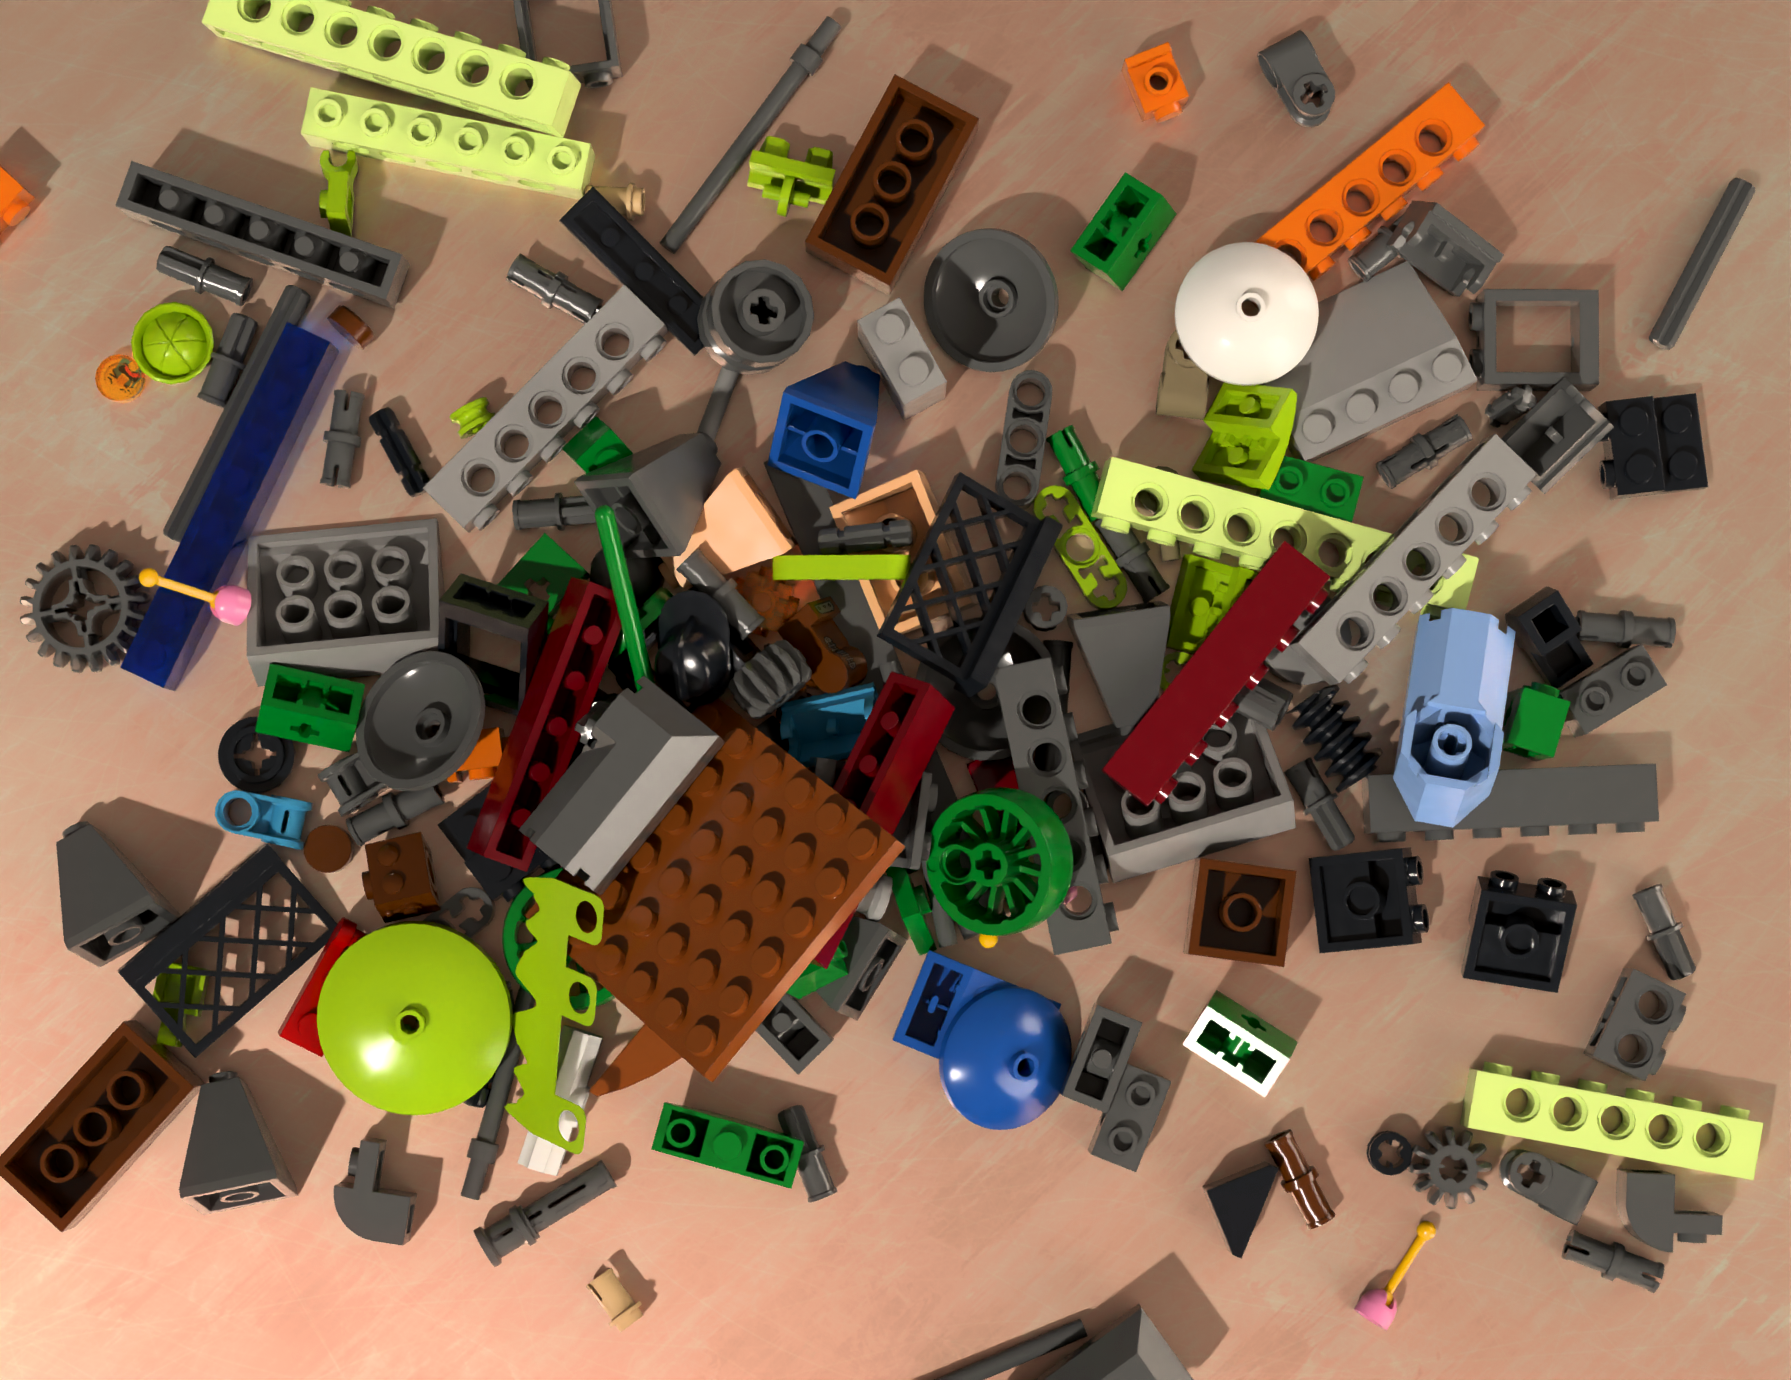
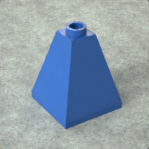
M844 361L786 387L781 400L767 465L856 499L860 492L877 423L880 374L872 372L866 366L854 365Z

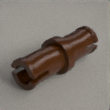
M1291 1129L1282 1131L1266 1140L1264 1145L1268 1148L1284 1179L1280 1184L1285 1193L1290 1192L1308 1229L1317 1228L1335 1217V1213L1331 1210L1316 1181L1319 1174L1314 1166L1308 1165L1293 1137Z

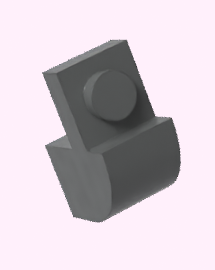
M367 1137L361 1140L360 1148L353 1147L351 1151L348 1176L355 1177L354 1184L340 1182L334 1186V1203L337 1213L347 1228L364 1239L405 1245L410 1241L417 1193L379 1188L387 1140Z
M1617 1169V1211L1624 1227L1639 1241L1658 1250L1673 1253L1674 1233H1677V1241L1689 1243H1707V1235H1722V1215L1712 1211L1674 1210L1675 1174L1657 1170Z

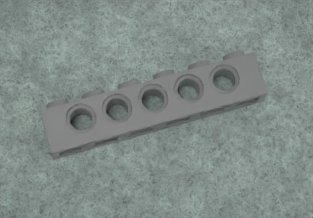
M623 285L423 489L468 533L475 527L479 530L484 529L500 512L496 505L508 493L513 497L518 495L533 479L529 472L542 459L546 463L553 460L563 450L562 447L567 444L563 438L575 426H578L580 429L584 428L598 414L600 408L596 404L609 391L613 395L618 394L631 381L633 374L630 370L642 358L648 362L663 349L667 343L663 338L668 333L666 325L630 289ZM616 334L626 336L629 339V347L624 354L610 356L604 352V344L610 336ZM580 368H589L596 373L594 384L586 390H577L571 386V377ZM549 401L561 404L562 414L555 423L543 424L538 421L537 414L541 405ZM514 435H523L528 438L529 442L526 453L518 458L506 456L504 452L506 441ZM483 468L493 470L495 474L493 486L485 492L474 491L471 487L473 474Z
M1497 434L1483 439L1299 633L1289 646L1329 685L1341 683L1342 680L1348 684L1351 683L1368 666L1369 663L1364 657L1375 645L1383 649L1400 632L1401 628L1396 623L1408 610L1416 614L1429 602L1434 595L1429 588L1441 575L1446 580L1449 579L1466 562L1467 559L1462 553L1474 541L1480 545L1495 532L1499 524L1494 519L1506 507L1512 511L1527 498L1532 491L1527 484L1537 473ZM1475 482L1483 483L1490 491V501L1486 507L1477 504L1472 497V487ZM1443 516L1452 518L1457 524L1458 534L1454 541L1446 540L1439 531V523ZM1411 550L1419 552L1425 559L1426 567L1421 576L1412 574L1407 568L1406 558ZM1378 585L1387 587L1393 595V603L1388 611L1381 610L1374 603L1373 593ZM1346 619L1354 621L1359 626L1361 634L1355 646L1348 645L1341 637L1340 628Z

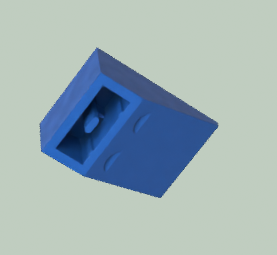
M928 949L892 1040L939 1059L942 1041L948 1026L966 1003L987 990L1017 985ZM1048 999L1058 1010L1060 1009L1061 1003ZM1025 1058L1019 1062L1018 1072L1023 1069Z

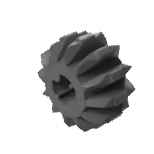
M779 640L774 644H769L764 650L746 662L740 670L735 672L734 677L729 682L728 689L742 710L746 711L754 719H761L768 714H772L776 709L794 697L800 689L805 687L806 682L811 678L812 670L806 663L805 657L796 647L794 648L787 640Z
M1444 1126L1442 1142L1434 1132L1427 1131L1424 1135L1431 1147L1428 1150L1416 1144L1412 1147V1152L1423 1157L1422 1163H1410L1408 1171L1415 1174L1424 1173V1176L1414 1182V1189L1421 1192L1430 1188L1427 1202L1436 1205L1444 1194L1446 1207L1455 1209L1458 1203V1193L1466 1203L1472 1204L1475 1202V1197L1469 1188L1474 1185L1479 1189L1486 1190L1488 1187L1486 1181L1477 1178V1173L1491 1171L1492 1164L1486 1161H1476L1478 1157L1485 1153L1487 1150L1486 1146L1483 1143H1477L1469 1147L1473 1133L1468 1130H1463L1455 1139L1453 1127ZM1446 1156L1460 1162V1167H1454V1169L1459 1171L1454 1178L1446 1174L1440 1175L1439 1168H1445L1440 1163Z

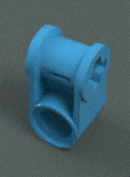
M233 790L225 793L218 800L215 807V817L218 824L224 830L231 833L258 838L266 843L303 850L304 842L300 839L306 812L312 810L313 803L273 794L266 796L247 791ZM242 798L250 804L252 815L246 824L237 826L230 820L228 812L230 805L235 800Z

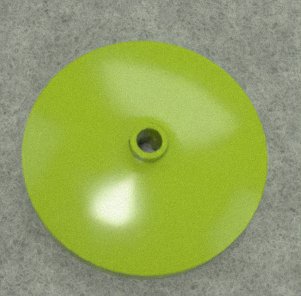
M426 921L398 922L380 927L364 935L352 944L335 962L324 981L317 1007L318 1035L320 1045L330 1068L343 1085L354 1095L366 1103L388 1112L402 1115H427L438 1113L463 1103L475 1095L490 1080L499 1067L510 1041L512 1003L506 981L492 957L473 939L451 927ZM406 1015L415 1016L419 1021V1028L415 1031L412 1030L409 1024L403 1023V1017Z

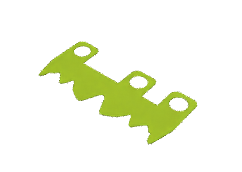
M527 877L523 879L524 884L534 893L539 911L526 921V927L536 938L537 943L523 953L515 973L534 997L536 1006L512 1015V1026L516 1041L527 1060V1064L518 1065L514 1068V1073L524 1091V1095L517 1100V1103H508L505 1109L532 1134L569 1152L580 1154L584 1147L585 1112L579 1105L555 1095L561 1019L564 1016L582 1025L591 1026L595 1020L597 986L591 977L566 967L568 936L570 935L591 945H598L602 939L604 904L599 896L555 878ZM582 901L591 903L596 911V927L590 933L584 932L577 922L576 911ZM575 982L584 984L589 992L590 1005L583 1014L576 1012L570 1003V988ZM565 1110L575 1115L579 1125L578 1136L572 1142L565 1140L559 1130V1117Z

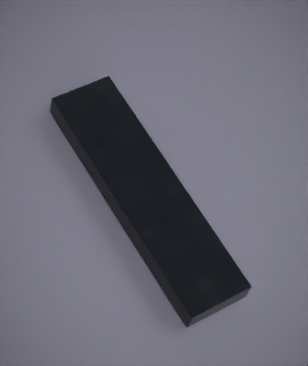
M592 187L559 222L622 285L630 289L666 325L667 330L695 356L704 347L700 340L697 322L701 301L704 297Z

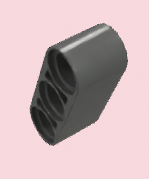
M1026 370L1018 374L1011 383L995 482V493L1023 510L1031 506L1039 489L1052 400V385L1049 379L1043 373L1035 370ZM1024 384L1037 385L1043 393V400L1035 406H1027L1019 400L1017 390ZM1018 430L1029 431L1034 435L1037 446L1028 453L1018 452L1010 443L1011 435ZM1018 476L1025 479L1030 487V493L1021 500L1009 498L1003 490V484L1008 478Z

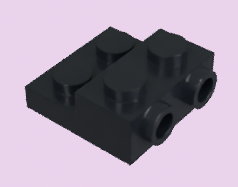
M1696 393L1659 398L1648 396L1606 401L1598 407L1599 412L1614 426L1599 441L1603 442L1605 460L1600 461L1599 465L1600 481L1603 489L1609 488L1610 500L1701 490L1708 487Z
M490 784L439 823L438 826L464 859V864L492 901H498L504 897L507 902H510L525 886L524 878L529 877L540 868L546 872L554 869L559 864L538 847L535 850L527 872L486 858L467 849L491 786Z
M1411 847L1309 858L1319 953L1422 943L1421 933H1427L1429 930V916L1426 905L1417 903L1415 885L1423 884V866L1419 856L1412 857Z
M1492 871L1490 878L1478 876L1468 919L1470 931L1461 968L1462 977L1558 993L1577 909V902L1573 891L1566 890L1567 885L1552 878H1540L1537 885L1520 883L1517 875L1507 871Z

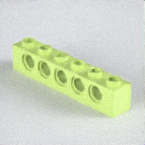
M310 87L301 129V135L310 146L348 153V150H353L355 155L578 200L585 195L586 186L590 184L595 160V153L591 143Z
M1484 1061L1483 1070L1469 1068L1460 1125L1464 1127L1754 1180L1763 1123L1749 1120L1750 1110L1721 1105L1719 1114L1701 1111L1702 1101L1673 1096L1672 1105L1654 1102V1092L1627 1087L1625 1097L1606 1093L1608 1084L1579 1079L1577 1088L1559 1085L1560 1075L1535 1070L1531 1071L1530 1079L1512 1076V1066ZM1521 1088L1527 1095V1106L1520 1114L1512 1115L1506 1108V1098L1512 1090ZM1568 1097L1574 1104V1115L1568 1122L1560 1124L1556 1121L1553 1114L1554 1105L1559 1099ZM1616 1106L1621 1112V1124L1616 1130L1606 1132L1601 1124L1602 1113L1608 1107ZM1657 1115H1664L1669 1124L1668 1133L1663 1139L1654 1141L1649 1134L1650 1121ZM1710 1123L1715 1129L1716 1139L1711 1147L1702 1150L1697 1144L1696 1134L1701 1126Z

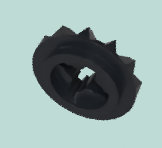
M248 717L233 724L222 737L218 750L219 765L226 779L238 789L252 793H262L279 787L288 775L292 773L294 757L296 755L292 740L255 732L258 717ZM256 734H258V741H260L263 749L276 752V756H270V759L262 760V768H259L260 775H258V769H255L253 761L238 758V754H245L246 751L253 750Z

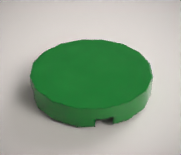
M661 587L638 609L643 631L662 613L661 610L667 600L674 596L666 587ZM622 627L609 658V665L627 648Z

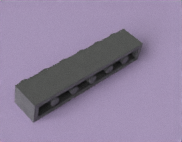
M1656 764L1498 770L1490 795L1453 828L1414 821L1393 780V774L1366 775L1362 778L1364 834L1377 833V843L1406 841V832L1425 831V841L1454 839V830L1472 829L1473 839L1501 838V828L1519 827L1520 837L1550 836L1549 826H1568V835L1597 834V824H1615L1616 833L1645 832V822L1659 821Z

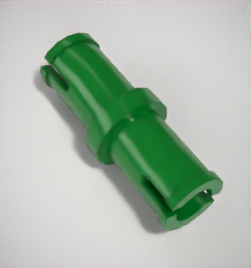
M1072 424L1062 431L1060 430L1047 437L1046 441L1050 444L1066 474L1062 478L1065 485L1072 486L1089 521L1093 522L1098 519L1091 517L1100 482L1096 471L1100 468L1096 461H1090Z

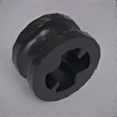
M1382 1131L1374 1135L1367 1144L1366 1150L1367 1159L1371 1166L1380 1173L1391 1176L1406 1170L1411 1163L1413 1154L1407 1139L1393 1131ZM1385 1140L1389 1145H1392L1393 1140L1397 1141L1400 1145L1396 1151L1400 1160L1395 1165L1387 1161L1386 1166H1383L1378 1161L1382 1156V1152L1378 1147Z

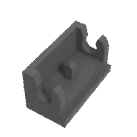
M1412 200L1386 244L1452 296L1458 297L1466 288L1473 294L1479 291L1496 263H1499L1504 256L1503 253L1437 202Z
M1564 377L1501 439L1537 473L1531 482L1545 494L1614 426Z

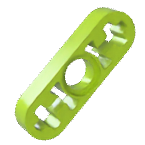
M1058 485L1044 488L1038 493L1033 504V514L1040 520L1045 517L1042 512L1047 506L1045 498L1052 496L1055 501H1059L1062 498L1066 501L1067 505L1063 508L1062 512L1068 523L1072 522L1075 517L1081 523V525L1069 528L1060 539L1057 538L1053 546L1054 550L1091 606L1099 610L1117 607L1127 593V581L1073 494L1065 487ZM1050 515V516H1049V517H1051L1052 519H1054V520H1056L1057 522H1059L1058 519H1057V517H1055L1054 515ZM1085 535L1092 541L1094 552L1089 559L1075 561L1068 555L1066 544L1072 536ZM1100 557L1104 559L1107 565L1099 567L1098 571L1106 581L1114 578L1118 584L1113 590L1115 598L1110 601L1105 595L1098 598L1094 595L1093 590H1095L1098 584L1092 573L1086 579H1083L1078 572L1092 567Z
M778 555L772 558L773 580H904L911 567V555Z

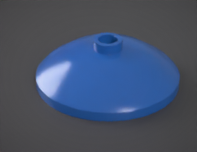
M1003 986L977 995L966 1003L953 1018L944 1035L940 1049V1080L950 1104L961 1116L970 1122L988 1129L1008 1130L1032 1122L1042 1115L1060 1094L1059 1092L1069 1070L1072 1057V1044L1068 1026L1060 1011L1050 1000L1030 989L1017 986ZM1025 1058V1065L1020 1072H1018V1064L1022 1059Z

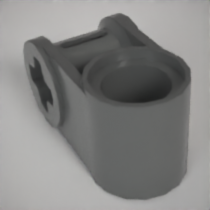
M1299 30L1257 53L1258 61L1265 77L1277 91L1291 118L1303 127H1315L1324 122L1335 100V89L1321 66L1315 49L1304 32ZM1307 94L1311 99L1319 97L1321 99L1319 106L1316 107L1313 102L1304 104L1302 102L1304 95Z
M358 752L337 761L317 775L321 782H327L340 804L338 812L341 817L364 807L376 799L379 794L389 789L388 786L380 783L368 773L361 762Z
M1524 1149L1508 1152L1502 1158L1499 1165V1177L1507 1188L1537 1203L1545 1211L1576 1226L1598 1184L1596 1180L1569 1166L1556 1163L1541 1154ZM1520 1164L1528 1165V1169L1534 1172L1530 1180L1523 1179V1176L1517 1172Z

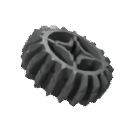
M93 544L89 545L85 556L79 546L71 545L68 551L69 561L61 552L55 551L51 553V559L55 567L52 569L44 563H38L36 569L44 576L39 582L28 578L25 581L26 586L36 590L34 597L23 596L20 598V604L33 607V613L24 614L20 617L22 624L36 625V628L26 635L27 640L32 643L44 640L37 653L44 658L55 653L53 658L54 666L64 668L70 661L71 669L76 673L83 672L86 662H88L92 672H101L103 656L111 666H118L120 664V657L116 650L120 649L124 653L132 655L135 652V648L127 641L129 637L133 636L138 639H144L146 636V632L135 627L137 620H151L150 613L138 610V605L151 601V597L148 593L134 592L142 586L139 581V575L128 577L134 564L129 560H124L117 564L118 553L111 549L106 551L101 557L100 547ZM87 571L103 572L115 584L119 595H98L95 591L94 583L88 581ZM72 576L73 579L68 581L69 593L67 598L58 604L52 605L57 589L65 580ZM85 600L101 604L87 611V619L81 615L70 613L84 607ZM120 613L114 630L107 638L99 642V638L103 637L102 625L104 620L112 614ZM53 622H73L78 636L83 637L85 647H72L58 635Z

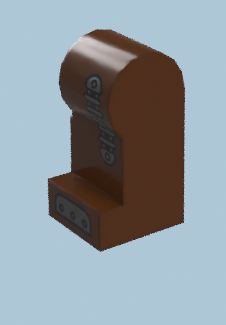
M831 596L807 603L783 624L777 632L783 640H787L805 657L806 663L812 670L811 679L824 692L837 693L862 683L868 669L863 653L858 648L848 644L847 639L833 621V618L841 611Z

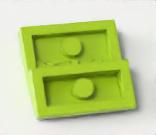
M1224 382L1203 421L1213 432L1194 464L1192 471L1202 481L1269 490L1279 471L1290 440L1296 411L1297 393L1291 388L1263 385L1241 386Z
M1184 554L1170 607L1171 617L1166 648L1194 655L1259 572L1241 566L1232 567L1192 554Z

